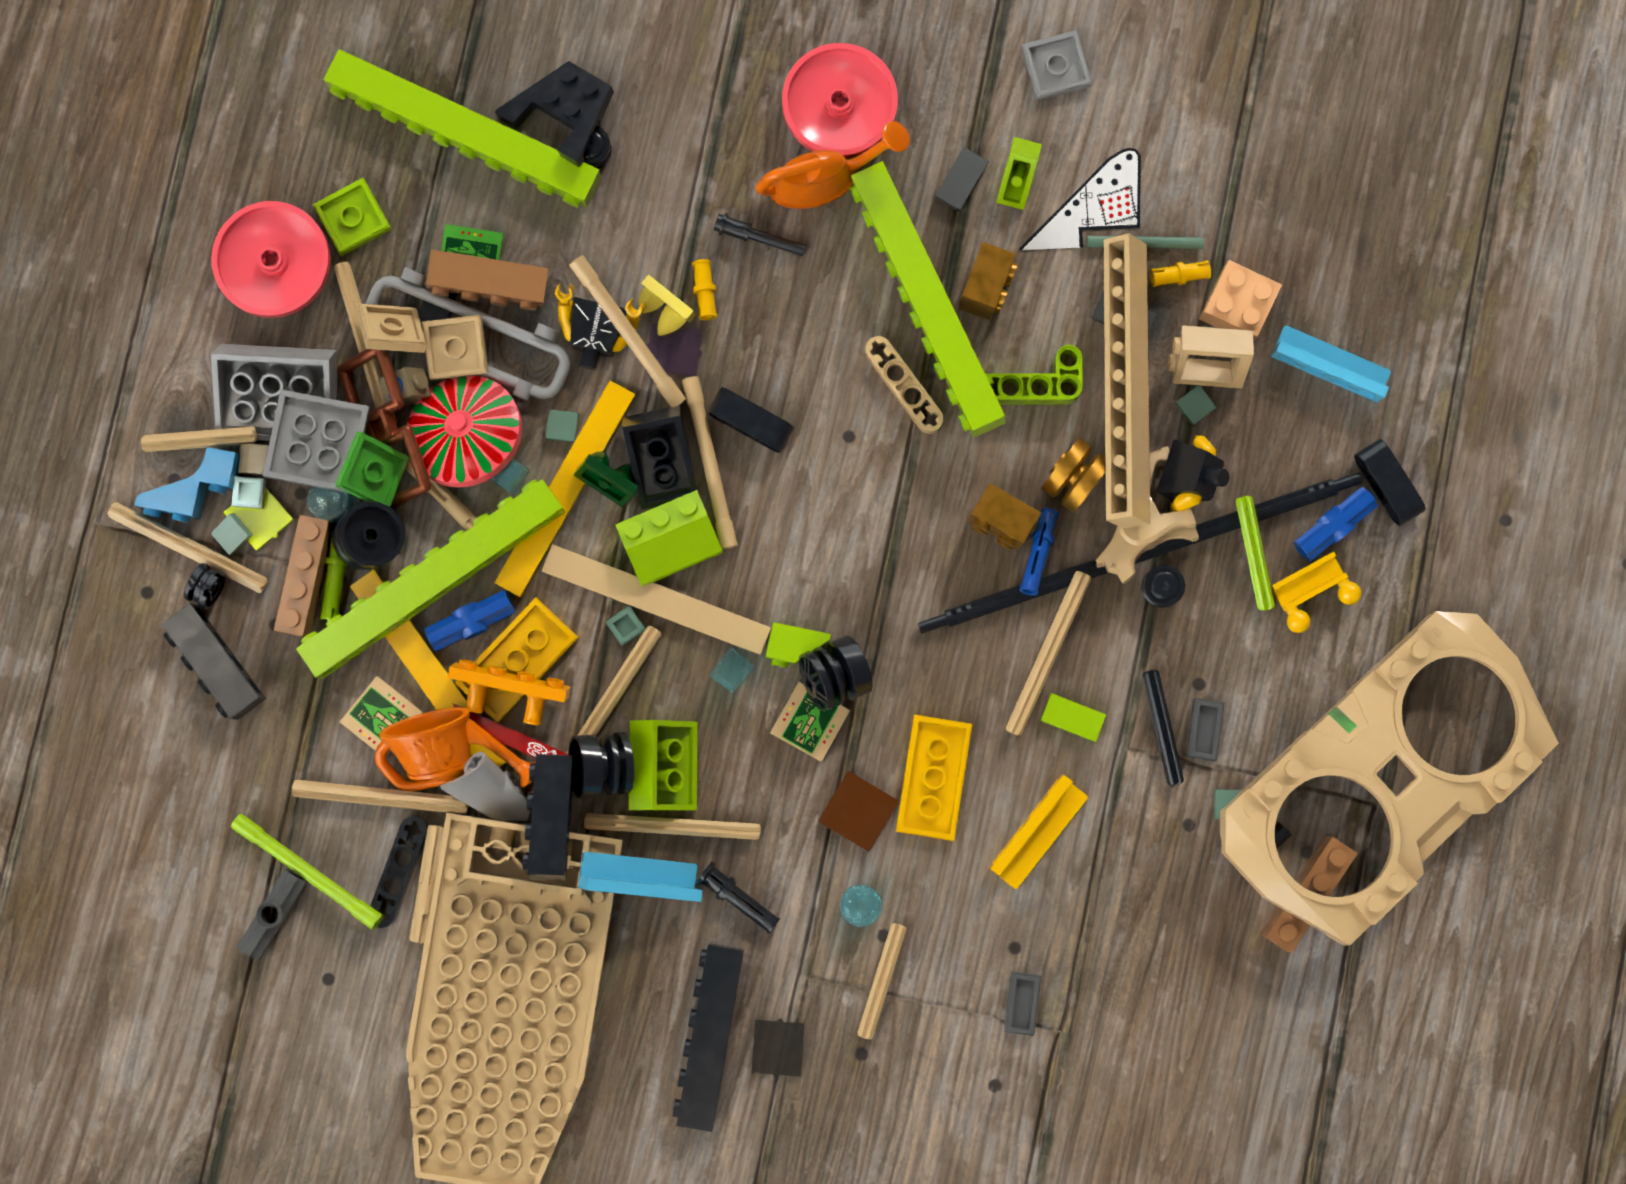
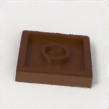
M847 771L818 822L869 852L899 800L852 772Z

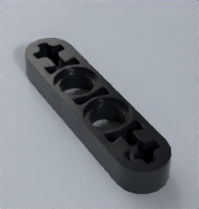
M408 817L403 820L399 827L370 906L375 910L382 909L385 901L379 900L381 895L386 899L396 900L395 905L388 903L386 913L390 914V918L383 919L377 928L392 925L398 916L426 840L428 824L421 817ZM415 821L418 822V828L422 830L420 835L413 836L411 842L417 843L416 849L410 845L400 844L402 839L405 841L409 840L411 832L407 830V826L414 825ZM402 849L408 850L412 857L410 864L405 867L398 865L396 862V854ZM391 877L397 878L401 883V889L395 895L389 894L385 889V883Z

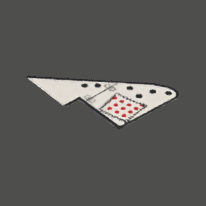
M1126 148L1109 157L1019 250L1083 248L1082 230L1140 228L1141 156L1139 152L1134 148Z

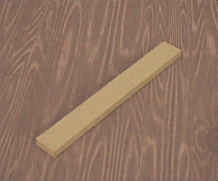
M553 544L542 568L543 573L760 656L771 631L769 626L656 583L642 587L638 577Z

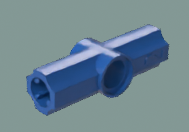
M1363 487L1357 489L1340 505H1335L1316 520L1317 523L1295 540L1293 544L1296 550L1308 562L1315 559L1332 543H1337L1355 528L1354 525L1378 507L1375 498Z
M503 590L478 603L472 602L452 612L451 616L436 622L424 630L430 644L438 652L462 639L468 640L482 634L489 629V626L512 616L516 611L506 591Z

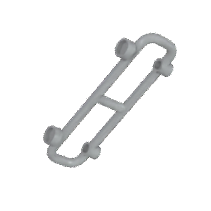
M406 267L401 278L386 276L376 281L373 285L366 304L378 305L383 291L386 288L392 287L462 317L482 315L484 326L557 356L559 366L552 383L545 388L488 365L489 374L482 375L514 388L513 395L529 401L531 396L539 399H548L557 395L563 387L569 373L571 361L566 349L556 343L560 334L559 331L538 323L533 334L450 298L431 294L432 291L423 288L427 276Z

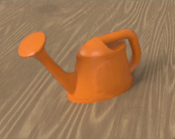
M897 121L887 122L882 129V140L861 155L848 160L841 153L833 150L808 152L792 159L785 166L766 173L757 182L755 190L759 195L770 196L775 203L786 208L807 209L822 206L850 190L849 187L853 186L851 175L857 173L859 169L885 150L905 151L910 143L909 133L901 123Z
M446 708L418 714L398 721L379 733L382 741L375 751L376 765L383 775L399 790L416 792L440 786L463 776L464 766L471 757L470 744L484 746L512 766L519 775V785L521 788L528 786L532 782L529 781L530 762L521 760L469 718V709ZM390 749L411 780L404 779L388 762L387 752Z

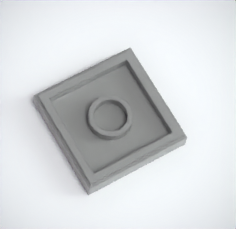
M1077 30L1022 44L1021 49L1036 101L1092 87V79Z

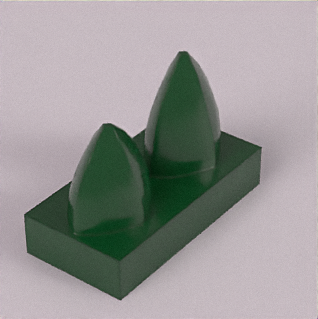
M606 451L589 454L577 467L573 475L621 507L630 500L638 488L634 484L635 480L631 464H624L613 470L609 467Z

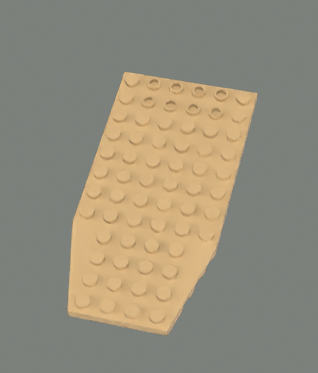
M446 813L406 1048L416 1178L454 1184L541 1183L586 1076L615 893L578 888L582 853L594 852L621 855L623 840L570 832L566 881L529 879L527 871H524L522 866L523 853L529 852L530 841L525 840L524 824Z

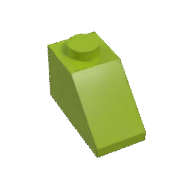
M1014 137L996 203L1024 210L1042 144Z
M773 622L766 659L772 660L771 665L776 667L788 668L789 664L796 665L801 654L807 651L812 652L815 648L828 644L831 634Z

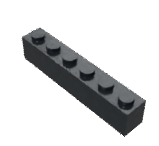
M712 943L708 944L707 950L701 949L698 967H703L704 970L702 979H696L693 997H699L697 1009L691 1008L688 1027H693L692 1039L686 1038L683 1057H688L687 1068L680 1069L678 1087H683L681 1099H675L672 1117L678 1118L676 1126L709 1132L713 1131L744 949Z

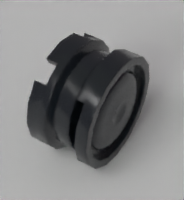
M596 125L592 134L593 141L591 144L588 143L583 154L585 158L583 162L599 169L609 161L612 154V146L608 134Z
M201 563L193 571L186 584L184 599L189 602H197L198 606L205 610L210 609L223 590L226 574L220 570L213 571L209 569L207 564Z
M1162 565L1155 567L1145 575L1142 580L1141 591L1147 603L1154 607L1165 608L1170 607L1182 598L1186 584L1179 570L1172 566Z

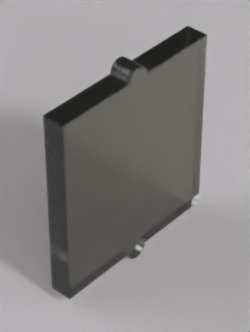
M781 1018L777 1021L755 1020L752 1073L772 1074L775 1078H778L779 1075L801 1077L805 1023L783 1022Z

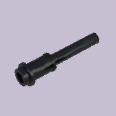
M728 213L724 215L719 214L715 223L714 231L719 232L718 235L720 236L723 233L745 242L751 239L802 257L806 245L752 228L751 223L728 217Z

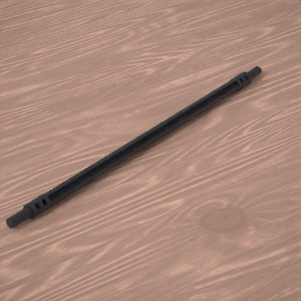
M1358 472L1334 481L1328 479L1255 504L1257 521L1259 522L1336 496L1338 491L1362 484V475ZM1238 511L1197 524L1195 528L1199 540L1194 542L1185 539L1167 540L1153 549L1142 553L1135 564L1241 528ZM1096 559L1041 577L1038 595L1036 596L1020 592L1021 585L945 610V614L917 623L920 633L923 634L946 625L952 627L1069 587L1076 571L1091 576V579L1108 572L1105 566L1097 568Z

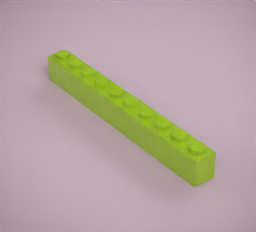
M338 49L323 79L329 87V92L343 100L347 96L355 100V104L366 111L375 109L381 112V116L392 123L400 121L407 124V129L418 135H422L423 132L433 136L432 140L441 146L448 147L450 144L459 148L458 152L470 159H474L476 156L484 160V164L495 171H500L502 168L510 172V176L521 183L526 184L528 180L536 184V188L547 195L552 196L553 193H556L563 197L562 200L573 207L578 208L581 205L587 208L602 179L600 170L583 162L579 168L562 158L556 149L340 49Z
M883 161L851 175L853 186L849 187L852 197L855 203L861 202L865 211L861 212L867 228L873 226L877 235L873 237L879 253L885 251L889 260L885 262L886 268L891 278L897 277L901 285L897 287L902 302H909L913 310L909 313L914 327L916 329L921 327L925 337L921 338L927 354L933 353L937 363L933 364L939 379H946L949 389L945 391L952 406L957 404L962 413L958 416L963 430L965 432L970 430L973 438L1006 424L1005 414Z
M535 479L527 483L521 489L523 493L514 499L512 496L504 499L497 505L498 510L491 515L485 513L473 521L474 526L466 532L460 530L448 539L450 543L443 548L435 547L424 555V561L416 566L415 564L408 565L399 572L400 577L391 583L388 580L380 584L375 589L376 594L367 600L365 597L357 600L350 606L351 611L344 616H341V614L334 616L325 623L327 626L319 633L316 631L311 632L302 638V644L296 650L315 678L324 679L565 513L566 511L545 481L541 479L537 482Z

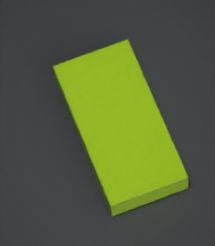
M1050 693L1040 721L1096 742L1106 714Z

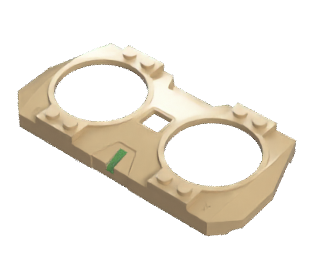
M1441 611L1429 614L1346 692V695L1309 730L1304 731L1220 810L1222 854L1262 898L1320 930L1327 937L1341 945L1350 946L1371 925H1376L1418 884L1416 881L1424 875L1423 862L1471 815L1488 813L1497 803L1503 802L1543 763L1541 760L1559 744L1518 657L1478 614ZM1461 657L1483 664L1502 680L1511 695L1515 709V730L1512 741L1500 760L1480 773L1455 775L1438 770L1417 754L1406 736L1402 721V704L1406 689L1413 677L1423 667L1441 658ZM1395 755L1415 776L1397 796L1377 776V773ZM1336 776L1360 784L1380 803L1389 823L1390 850L1382 871L1366 888L1348 896H1323L1304 888L1286 871L1276 849L1275 823L1283 802L1295 788L1316 777Z

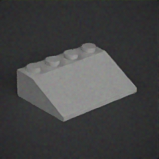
M220 344L211 353L215 429L255 427L257 440L270 441L280 390L336 400L338 381L337 350Z

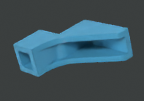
M207 447L201 466L192 476L139 494L136 497L134 506L144 509L143 514L161 518V514L165 513L171 514L172 520L190 523V518L200 520L207 486L208 491L226 494V489L233 490L234 476L239 477V474H237L239 454Z

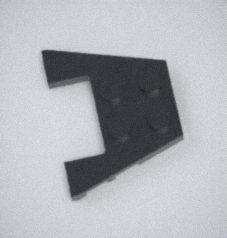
M568 61L499 107L495 114L498 119L517 130L534 109H539L571 128L573 132L557 151L562 158L580 168L585 159L583 154L587 145L593 141L592 134L598 122L601 123L614 91L608 83Z

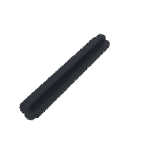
M1158 670L1146 671L1142 676L1167 784L1170 786L1181 784L1184 782L1160 674Z

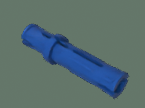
M1052 508L1041 509L1037 529L1032 533L1031 539L1033 544L1019 589L1020 592L1027 595H1038V588L1049 548L1054 544L1055 537L1053 533L1059 512Z

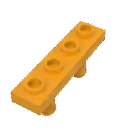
M464 659L459 660V663L455 662L449 667L448 673L449 679L464 681L470 685L466 708L469 709V712H483L487 688L490 687L525 694L528 699L523 722L531 725L541 724L545 700L565 702L569 698L571 686L564 685V681L561 679L547 678L546 681L535 679V675L532 673L517 672V675L506 673V669L503 667L490 665L488 669L477 667V662Z

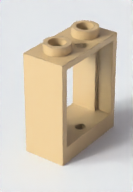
M1182 325L1179 337H1174L1172 354L1168 356L1167 370L1172 372V383L1242 389L1254 356L1253 331ZM1188 355L1228 357L1232 359L1231 361L1188 358Z

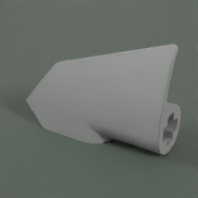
M477 752L468 759L464 766L463 776L440 785V788L493 820H528L530 811H527V798L523 795L518 779L508 770L503 773L484 752Z

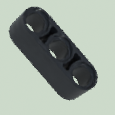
M724 387L720 388L707 411L714 419L777 453L782 452L795 429L793 425Z
M1382 439L1375 441L1354 454L1356 464L1396 525L1401 526L1426 510L1422 498L1389 446Z

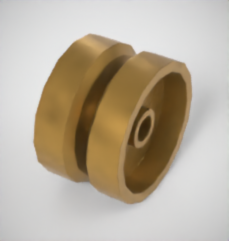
M1081 437L1077 439L1069 451H1065L1050 470V477L1041 487V490L1052 498L1058 496L1065 485L1070 487L1062 499V505L1072 513L1078 509L1106 472L1105 455L1102 453L1096 454L1088 465L1083 463L1091 452L1092 445Z

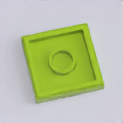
M364 177L312 204L341 257L392 230Z

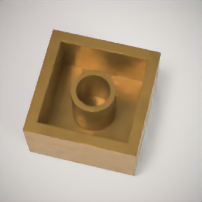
M983 241L958 309L990 321L994 313L1000 314L1008 291L1003 290V287H1010L1018 264L1013 262L1016 253Z
M989 483L968 521L972 523L971 528L984 536L987 533L998 538L996 543L1011 551L1013 548L1019 550L1041 512Z

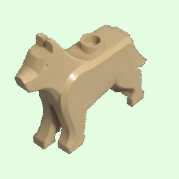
M1168 446L1149 453L1150 488L1157 468L1166 464L1170 452ZM1150 496V524L1125 529L1117 526L1112 540L1096 559L1097 568L1105 566L1108 573L1118 575L1122 584H1125L1135 576L1134 564L1145 551L1153 549L1167 540L1185 539L1192 542L1199 540L1192 510L1187 509L1160 514Z

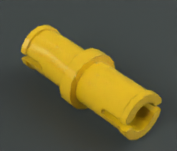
M699 259L692 262L695 278L693 293L697 296L699 320H712L718 317L714 293L717 290L716 285L712 282L711 261L709 259Z
M1208 260L1190 264L1177 262L1175 266L1150 269L1152 287L1174 283L1180 286L1185 285L1187 281L1211 278V266Z

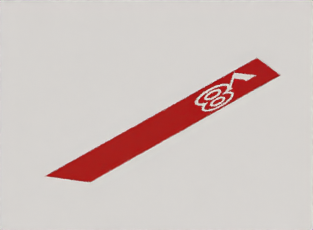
M469 712V718L500 743L536 758V754L568 755L481 715Z

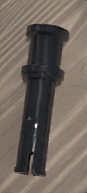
M712 861L696 881L698 885L703 884L714 892L718 900L723 901L725 899L745 916L762 927L768 934L780 920L779 917H776L735 885L737 882L733 877L728 878L715 868V863Z

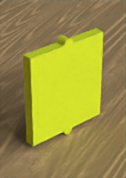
M266 486L263 509L234 507L231 505L223 512L226 516L235 513L249 529L253 536L248 542L256 551L260 550L272 538H278V533L294 521L292 516Z

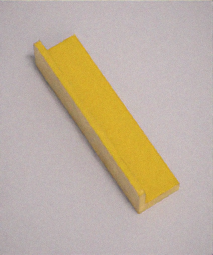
M1064 774L1059 776L988 867L1014 889H1018L1088 799V796L1073 785V781Z

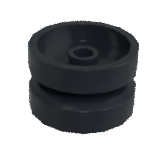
M364 502L352 507L337 520L332 532V545L337 556L347 566L357 570H373L389 563L400 553L405 541V529L400 516L391 507L380 502ZM371 534L372 540H368L366 535Z

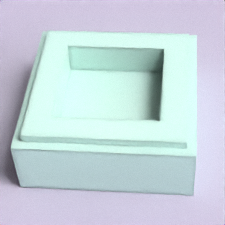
M234 476L232 506L263 509L266 480L264 478Z

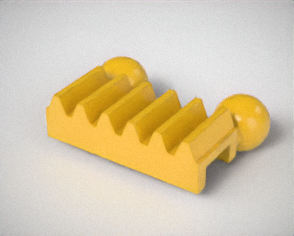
M1335 552L1324 556L1271 586L1282 609L1288 614L1287 626L1292 632H1305L1311 622L1309 615L1305 611L1299 610L1297 605L1335 584L1339 586L1338 598L1343 604L1353 605L1360 600L1362 595L1361 588L1356 583L1349 581L1346 572L1343 573L1335 559Z

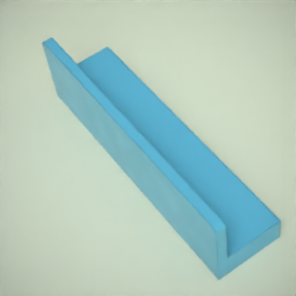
M1289 326L1283 327L1271 354V357L1376 403L1385 398L1389 389L1386 386L1391 374L1389 369Z
M594 852L582 853L578 888L584 890L701 902L703 891L695 888L697 865L694 863Z

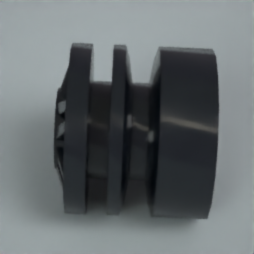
M848 635L829 642L826 650L817 647L812 652L807 651L799 656L798 664L803 684L813 703L823 712L832 709L834 705L839 706L843 704L845 697L853 700L872 691V675L868 662L859 645Z
M616 732L613 735L610 733L602 734L599 742L594 734L571 737L568 756H573L574 760L572 790L577 798L600 796L602 787L607 795H615L616 792L618 794L631 792L634 782V759L631 743L625 732Z

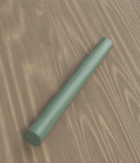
M1087 236L1086 246L1104 248V239L1115 236ZM1135 236L1146 243L1147 248L1203 249L1204 244L1203 237Z

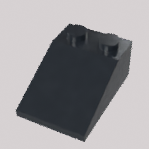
M680 405L623 417L622 430L635 484L638 486L637 492L641 509L660 506L693 491H698Z

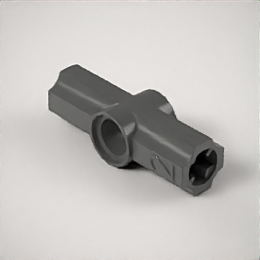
M284 869L264 903L257 908L256 916L237 945V948L246 955L260 960L281 925H284L288 920L289 912L308 882L298 874ZM270 906L275 907L278 911V919L274 923L268 920L266 914Z

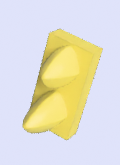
M649 274L642 281L641 284L644 287L638 299V309L642 302L646 304V308L642 313L652 312L664 303L667 304L659 317L657 327L659 336L678 330L686 321L691 323L697 315L689 306Z

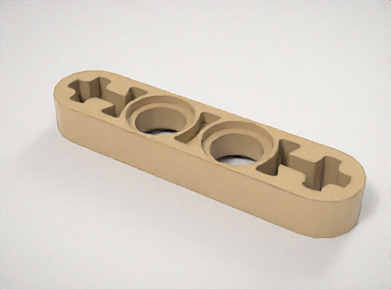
M882 336L871 338L865 347V355L868 361L917 427L927 434L937 432L943 423L941 410L891 343ZM874 344L878 347L885 346L883 354L887 360L890 356L894 357L883 368L879 366L883 364L881 356L879 354L874 356L871 354L873 352L872 345ZM892 366H899L904 372L903 378L899 381L889 379L887 375L888 369ZM909 389H915L920 392L921 400L916 404H909L904 398L905 392ZM927 402L929 406H926L924 410L929 416L934 414L937 416L935 419L936 426L931 424L925 426L923 424L925 420L924 414L920 410L916 415L914 411L920 409Z

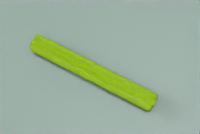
M1249 495L1241 496L1236 499V506L1257 608L1261 611L1274 608L1275 604L1253 497Z

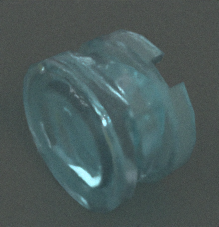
M312 487L307 496V505L311 513L319 519L328 520L332 523H336L353 506L350 493Z
M857 884L849 887L840 899V910L843 918L849 924L856 927L871 925L878 919L881 913L882 903L880 897L873 888L867 885Z

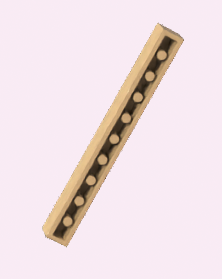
M1127 233L1104 239L1106 521L1124 529L1150 524L1147 244L1132 234Z

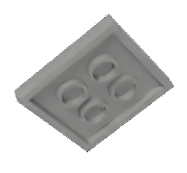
M280 390L263 477L348 493L336 487L335 484L356 432L365 433L370 407Z

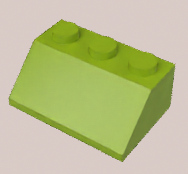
M697 490L615 524L642 587L723 553Z
M670 720L630 721L629 740L634 759V782L629 793V810H697L698 722Z

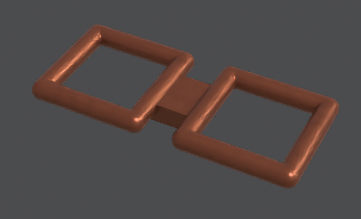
M366 349L337 367V372L347 402L360 404L350 372L370 360L378 358L391 400L369 412L366 429L369 436L388 446H392L404 439L418 484L394 496L390 507L395 509L428 492L431 489V483L412 426L404 425L397 429L393 412L404 406V400L388 350Z

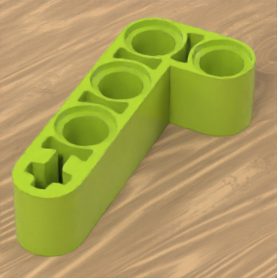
M1064 345L1054 357L1053 373H985L991 387H993L994 383H997L995 394L1000 405H1068L1075 402L1082 392V354L1076 346ZM1064 354L1072 356L1075 365L1070 367L1063 365L1060 356ZM1012 383L1017 388V393L1012 396L1006 395L1002 391V385ZM1041 383L1046 388V394L1041 396L1034 394L1031 385ZM1070 383L1073 385L1075 394L1070 396L1063 394L1060 388L1061 384Z

